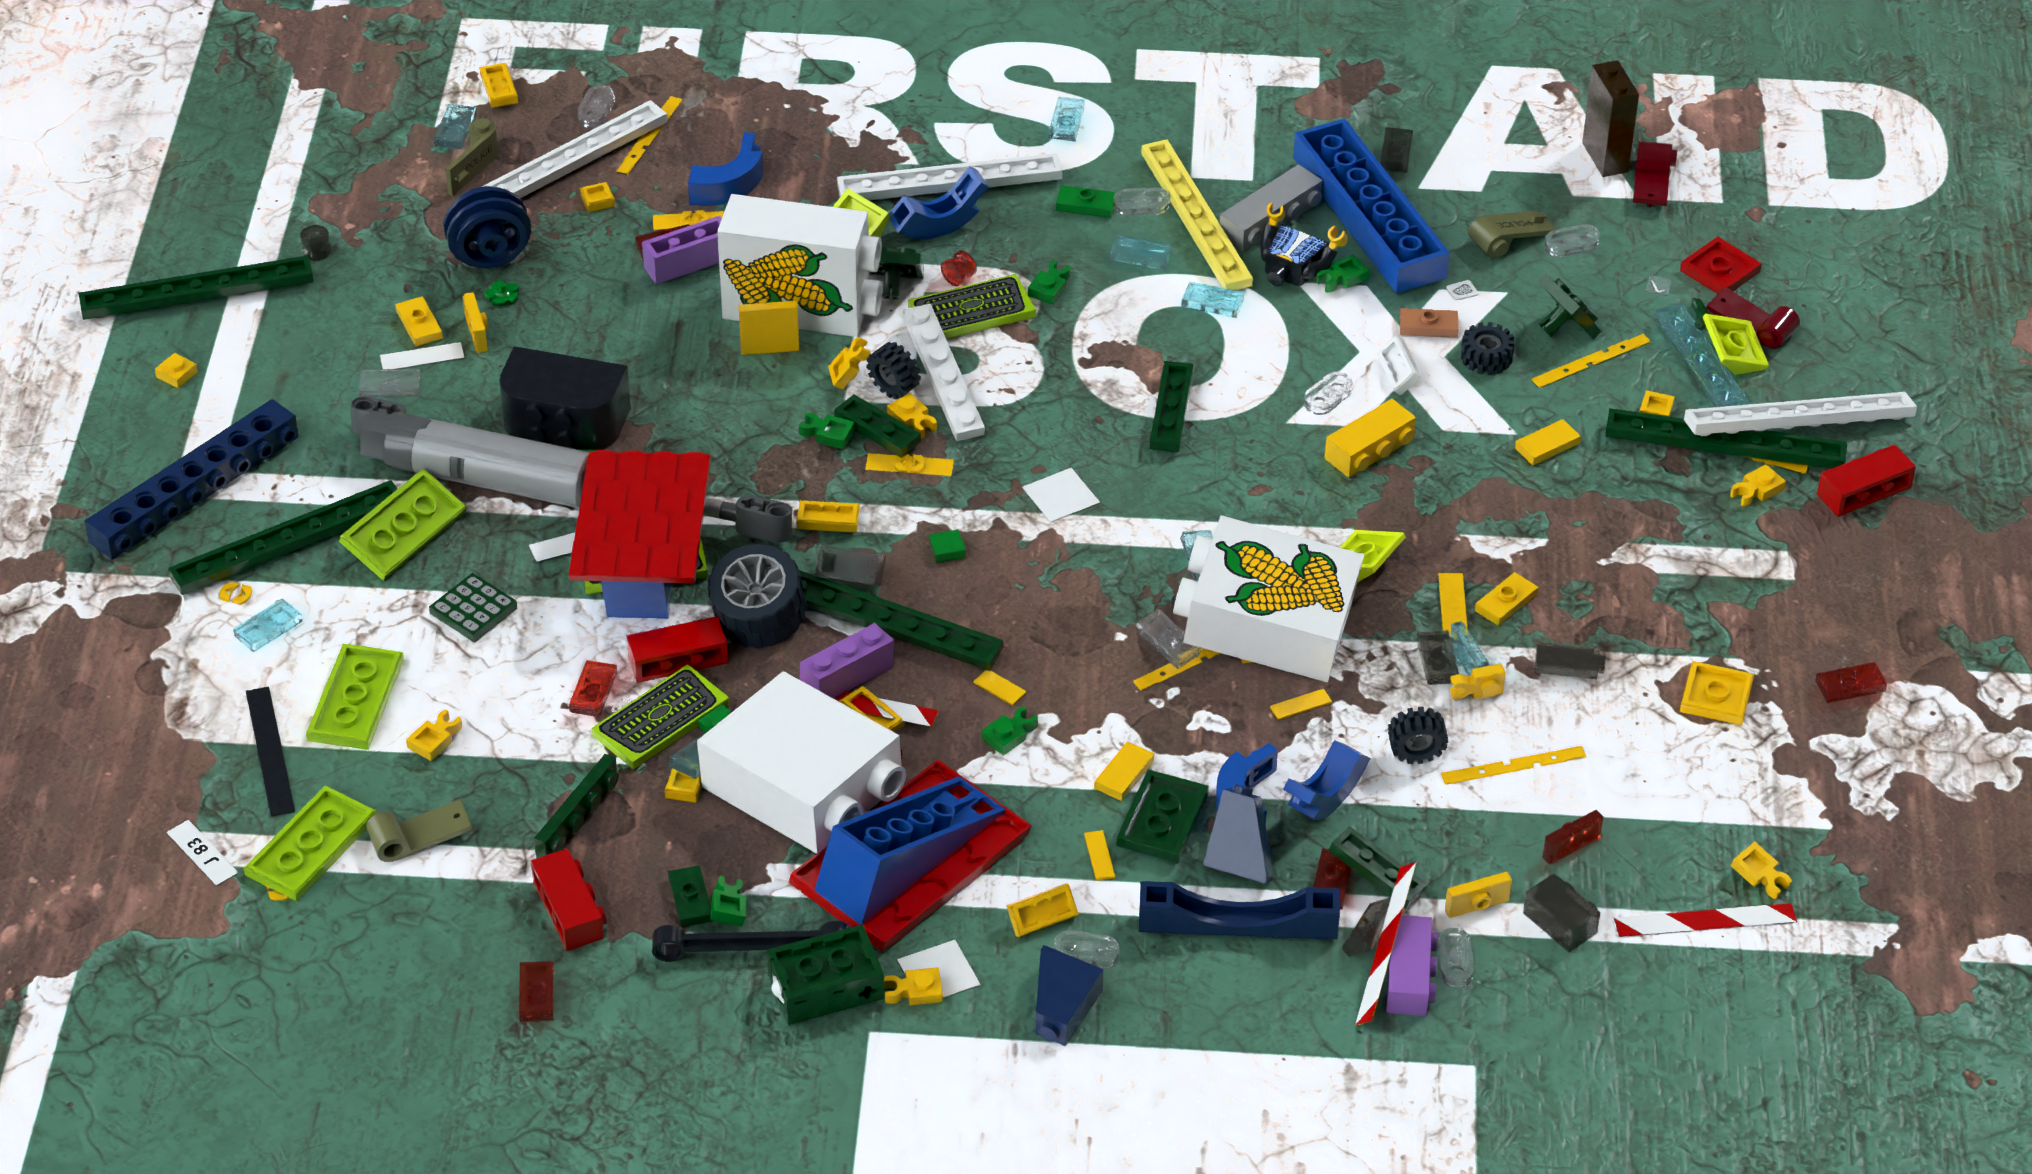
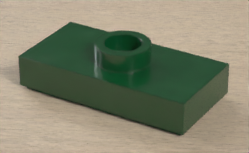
M700 865L668 871V880L680 927L713 922L710 920L711 906Z

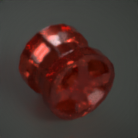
M960 250L953 255L952 259H946L942 262L941 272L948 283L953 286H959L964 282L965 277L970 278L976 274L977 266L969 253Z

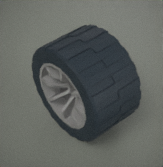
M748 544L731 550L730 553L722 556L720 561L712 568L711 575L708 578V595L714 616H718L723 633L730 641L738 643L743 647L763 648L785 641L792 633L799 629V625L805 618L807 602L798 566L786 551L766 544Z

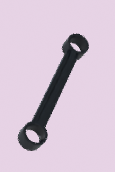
M830 921L823 924L819 930L685 934L680 927L664 925L655 929L652 934V954L658 960L673 962L681 959L685 952L768 950L851 927L842 921Z

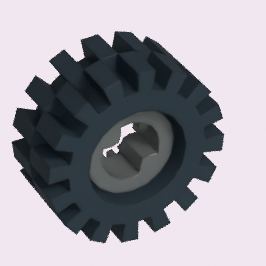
M1483 322L1478 323L1477 328L1472 325L1469 327V330H1465L1462 337L1461 359H1463L1465 366L1469 365L1470 370L1473 371L1477 368V373L1483 374V370H1485L1488 375H1493V370L1498 374L1502 372V368L1507 370L1509 364H1512L1515 345L1514 336L1510 334L1509 329L1502 330V325L1500 324L1492 327V322H1488L1487 326H1484Z
M887 342L869 355L867 358L868 364L866 365V368L870 370L868 373L869 377L875 380L873 384L875 386L879 385L881 393L886 391V396L889 398L893 396L894 399L902 398L918 386L921 380V376L918 375L920 368L915 367V364H917L916 360H912L910 358L912 354L909 351L905 353L904 347L902 345L897 346L896 342Z
M1418 707V711L1408 708L1407 714L1401 711L1397 713L1398 718L1393 717L1390 720L1388 736L1391 750L1395 757L1398 756L1399 761L1403 762L1406 759L1407 764H1413V761L1417 760L1418 764H1423V759L1427 758L1429 762L1433 761V755L1440 757L1442 750L1446 751L1448 735L1444 718L1441 717L1438 711L1434 713L1432 708L1424 711V707Z

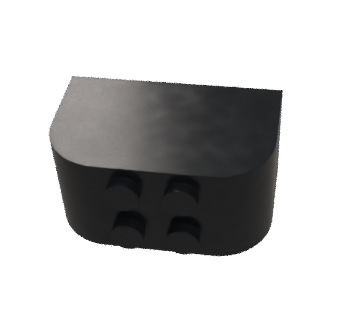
M514 346L500 374L499 383L504 427L510 436L576 450H603L611 446L618 439L631 410L627 365Z

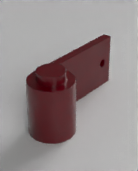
M1639 141L1633 203L1647 204V207H1652V205L1667 206L1670 166L1676 167L1677 150H1672L1673 144Z
M1724 287L1706 307L1707 310L1718 316L1751 321L1759 342L1772 349L1779 348L1800 326L1799 316L1793 309L1787 306H1780L1770 315L1727 287Z

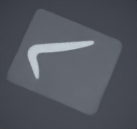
M1650 275L1645 291L1667 296L1672 279Z
M622 691L602 704V707L612 715L634 699Z

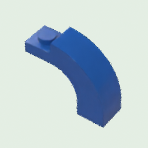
M744 132L740 153L731 162L720 166L692 165L688 181L689 205L712 206L728 203L731 194L747 195L759 184L763 176V152L760 151V145L755 142V133Z
M969 166L955 185L938 199L918 201L903 195L889 213V219L898 233L910 238L932 239L958 230L979 212L975 203L989 186L979 171Z
M1334 740L1323 762L1309 779L1299 782L1288 778L1283 788L1284 791L1292 795L1288 805L1314 820H1320L1329 816L1355 788L1371 758L1344 743Z
M1268 743L1259 750L1252 751L1247 758L1236 751L1225 761L1217 777L1216 814L1223 789H1233L1234 784L1252 788L1276 772L1277 748ZM1263 808L1264 819H1265V825H1266V814H1267V810H1266L1265 808Z

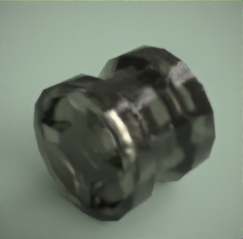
M311 225L301 231L300 239L303 244L302 253L304 256L309 255L310 260L319 261L330 255L329 232L324 226Z

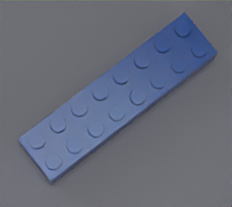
M1345 118L1295 132L1293 159L1297 164L1323 180L1322 197L1396 294L1447 279L1449 251Z

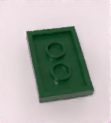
M1148 769L1118 833L1116 846L1178 863L1207 799L1209 786Z

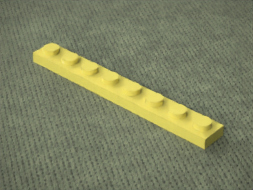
M1168 139L1142 145V156L1224 291L1227 293L1251 287L1253 277Z

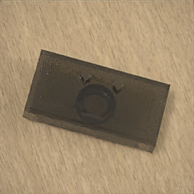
M1386 127L1380 164L1385 171L1407 173L1413 130Z
M1448 630L1417 633V644L1427 685L1451 684L1450 677L1459 674Z
M1391 898L1369 903L1343 945L1342 949L1349 957L1372 951L1380 939Z

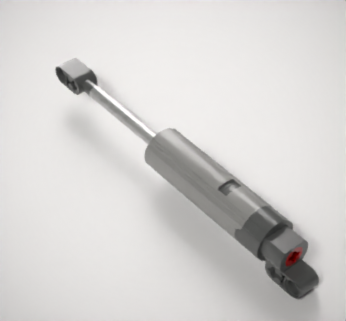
M369 396L357 397L351 401V429L355 434L360 435L362 456L384 460L388 467L418 473L424 468L435 478L580 508L589 452L406 414L405 406L393 401ZM743 496L735 504L706 497L704 515L736 522L735 529L741 535L772 542H785L792 535L793 509L787 503L756 496Z

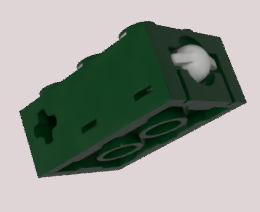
M863 924L767 950L768 976L772 984L771 989L779 1001L788 1025L884 999V972Z

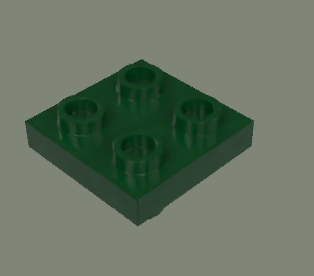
M882 247L877 272L869 271V275L884 276L882 298L890 300L892 288L891 296H893V300L900 299L901 277L924 279V264L921 253H916V250L911 248H901L899 252L888 251L887 248Z
M1545 274L1538 280L1540 285L1557 302V307L1538 324L1550 337L1569 319L1571 321L1574 320L1593 340L1602 332L1595 324L1598 318L1559 278L1553 281Z

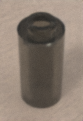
M1537 642L1534 673L1597 680L1598 673L1604 674L1606 655H1600V648Z

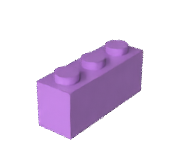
M721 216L642 242L644 269L655 284L719 263L717 231L722 220Z
M873 623L801 661L800 681L834 699L844 692H848L893 668L894 640L877 624Z
M1401 916L1388 963L1386 1013L1427 1016L1428 1003L1435 1002L1436 983H1431L1430 977L1436 976L1437 957L1430 956L1431 951L1437 950L1438 931H1431L1432 917Z

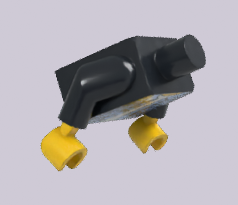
M1273 203L1267 206L1266 211L1270 220L1269 224H1265L1260 251L1261 259L1265 262V272L1267 273L1268 281L1274 286H1280L1284 281L1295 286H1302L1309 279L1316 278L1318 272L1329 270L1338 253L1336 251L1337 247H1343L1347 244L1348 237L1345 231L1341 233L1340 237L1335 238L1339 230L1336 226L1331 227L1328 231V237L1331 241L1329 244L1327 241L1283 224L1280 227H1276L1277 223L1281 222L1285 217L1283 206L1281 205L1280 212L1276 215L1271 214Z

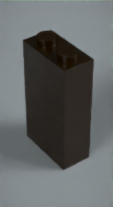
M1618 60L1592 65L1582 144L1602 177L1629 172L1639 93Z

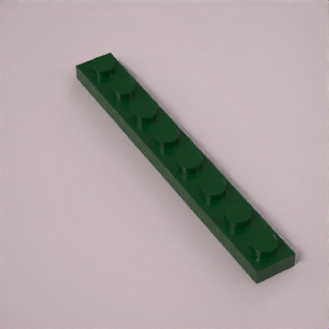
M309 255L79 292L78 294L83 320L302 285L312 283L314 280Z
M1609 408L1605 437L1827 469L1845 464L1847 452L1846 441L1768 430H1747L1734 434L1726 432L1711 433L1708 436L1695 435L1683 418Z
M392 480L366 489L168 568L169 577L181 595L187 594L350 529L395 492L397 487Z
M799 570L807 608L865 628L875 623L891 637L991 671L1004 648L1003 640Z

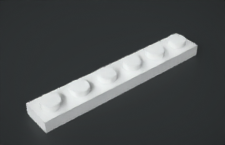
M931 304L903 309L904 322L955 440L961 441L983 436L985 434L984 424Z

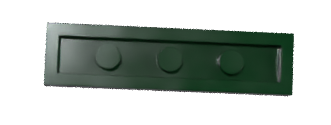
M1164 361L1150 437V449L1171 452H1179L1193 376V364Z
M604 754L534 837L536 858L563 850L566 841L573 833L580 830L585 818L591 811L594 812L598 808L604 795L609 790L611 791L615 788L619 779L615 757Z

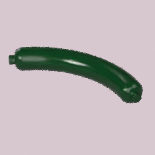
M1692 298L1691 306L1699 318L1694 323L1695 328L1707 330L1703 316L1709 314L1701 299Z

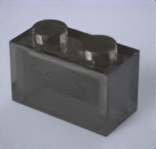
M819 545L814 575L881 586L886 555Z
M1555 873L1526 891L1523 914L1567 952H1571L1597 934L1601 912L1592 902L1587 901L1577 893L1571 884L1564 882Z

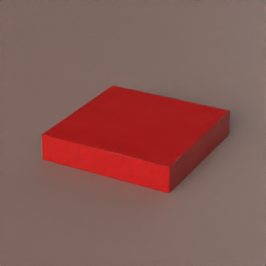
M1717 236L1683 260L1680 271L1718 294L1724 287L1734 291L1760 273L1762 263Z

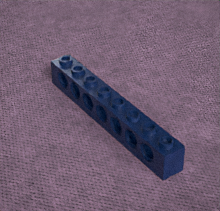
M269 400L86 519L84 522L89 543L111 560L126 552L167 523L176 519L208 496L222 489L225 485L297 439L299 435L296 415L275 400Z

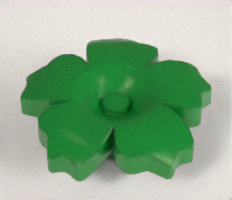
M496 280L491 285V289H485L484 296L488 301H492V305L505 306L506 302L513 304L518 300L519 286H517V283H507L505 286L503 280Z

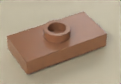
M1400 308V335L1458 338V311Z

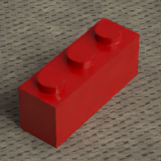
M1894 444L1822 472L1817 495L1839 517L1912 488L1916 466Z
M718 616L626 635L628 658L637 683L671 676L687 664L695 671L728 664L727 641Z
M568 848L530 860L533 883L566 951L604 939L603 925L607 924L604 909L601 905L596 906L593 887L590 882H584L582 865L578 859L573 860Z

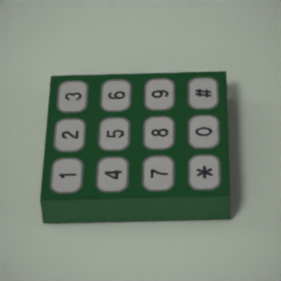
M471 573L431 604L429 612L441 622L472 642H475L517 609V601L479 576Z

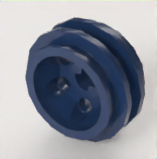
M484 186L473 188L460 195L447 210L443 221L444 235L452 254L457 260L476 268L490 269L511 262L527 246L532 233L530 217L527 214L526 206L519 196L499 187Z

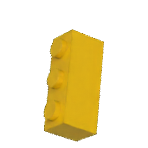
M1390 399L1327 436L1325 459L1349 478L1360 471H1364L1368 466L1381 458H1386L1391 452L1401 446L1409 444L1415 436L1416 417L1394 399Z

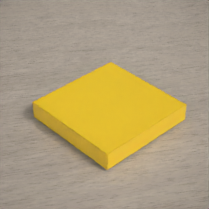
M797 301L738 305L741 355L799 351Z
M1692 661L1680 712L1742 725L1754 674Z

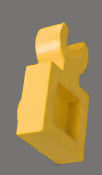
M856 337L851 343L850 349L844 347L828 366L833 386L843 390L850 381L855 379L860 371L858 364L861 361H865L871 354L870 350L864 348L868 343L867 340Z
M911 393L887 405V414L907 426L913 427L914 430L921 433V439L925 438V428H930L933 432L937 431L936 419L928 415V408Z
M1766 464L1746 474L1743 477V482L1734 484L1731 488L1730 496L1734 498L1737 495H1743L1741 506L1746 507L1753 502L1755 497L1763 502L1784 491L1786 481Z
M1502 663L1472 669L1470 676L1462 674L1451 676L1450 681L1453 687L1449 688V693L1452 699L1460 700L1471 694L1473 699L1503 694L1506 672Z
M446 709L441 711L437 716L436 723L433 724L426 720L406 739L407 748L433 761L452 743L451 735L458 733L462 729L461 717L458 716L454 721L448 722L450 720L449 711Z
M1755 841L1735 857L1730 865L1752 886L1756 887L1761 882L1765 886L1766 893L1773 899H1777L1781 892L1775 884H1780L1787 890L1792 883L1791 878L1786 873L1775 870L1779 862Z
M939 967L905 970V979H900L894 975L884 977V989H895L894 991L885 992V1003L887 1004L898 1003L902 998H908L909 1006L943 1002Z

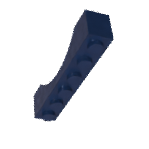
M1140 881L1139 932L1338 940L1340 888L1306 887L1293 894L1276 899L1256 902H1234L1205 897L1186 890L1174 882Z

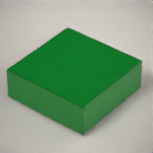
M958 529L929 534V544L936 563L966 558V549Z

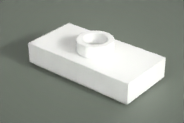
M1396 335L1376 353L1394 392L1400 396L1422 377L1404 338Z

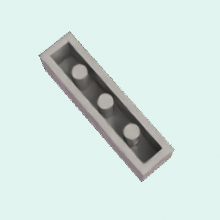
M1298 164L1221 213L1219 224L1232 245L1244 252L1261 241L1265 224H1269L1270 220L1266 211L1268 204L1273 203V211L1271 213L1273 215L1278 214L1281 205L1283 206L1285 217L1281 222L1277 223L1276 227H1280L1281 224L1286 225L1321 202L1323 180Z

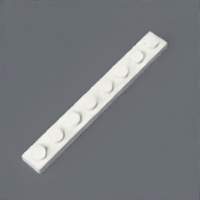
M649 100L484 186L507 189L518 195L519 198H522L667 123V113Z
M1058 153L840 176L837 177V187L840 197L849 188L867 200H882L902 197L903 195L910 197L948 192L969 166L979 171L989 187L1062 179V167Z
M1906 392L1688 409L1685 410L1684 421L1695 435L1708 436L1711 433L1726 432L1734 434L1739 431H1765L1771 428L1818 427L1821 424H1847L1856 421L1874 422L1880 419L1901 420L1904 417H1915L1917 405Z

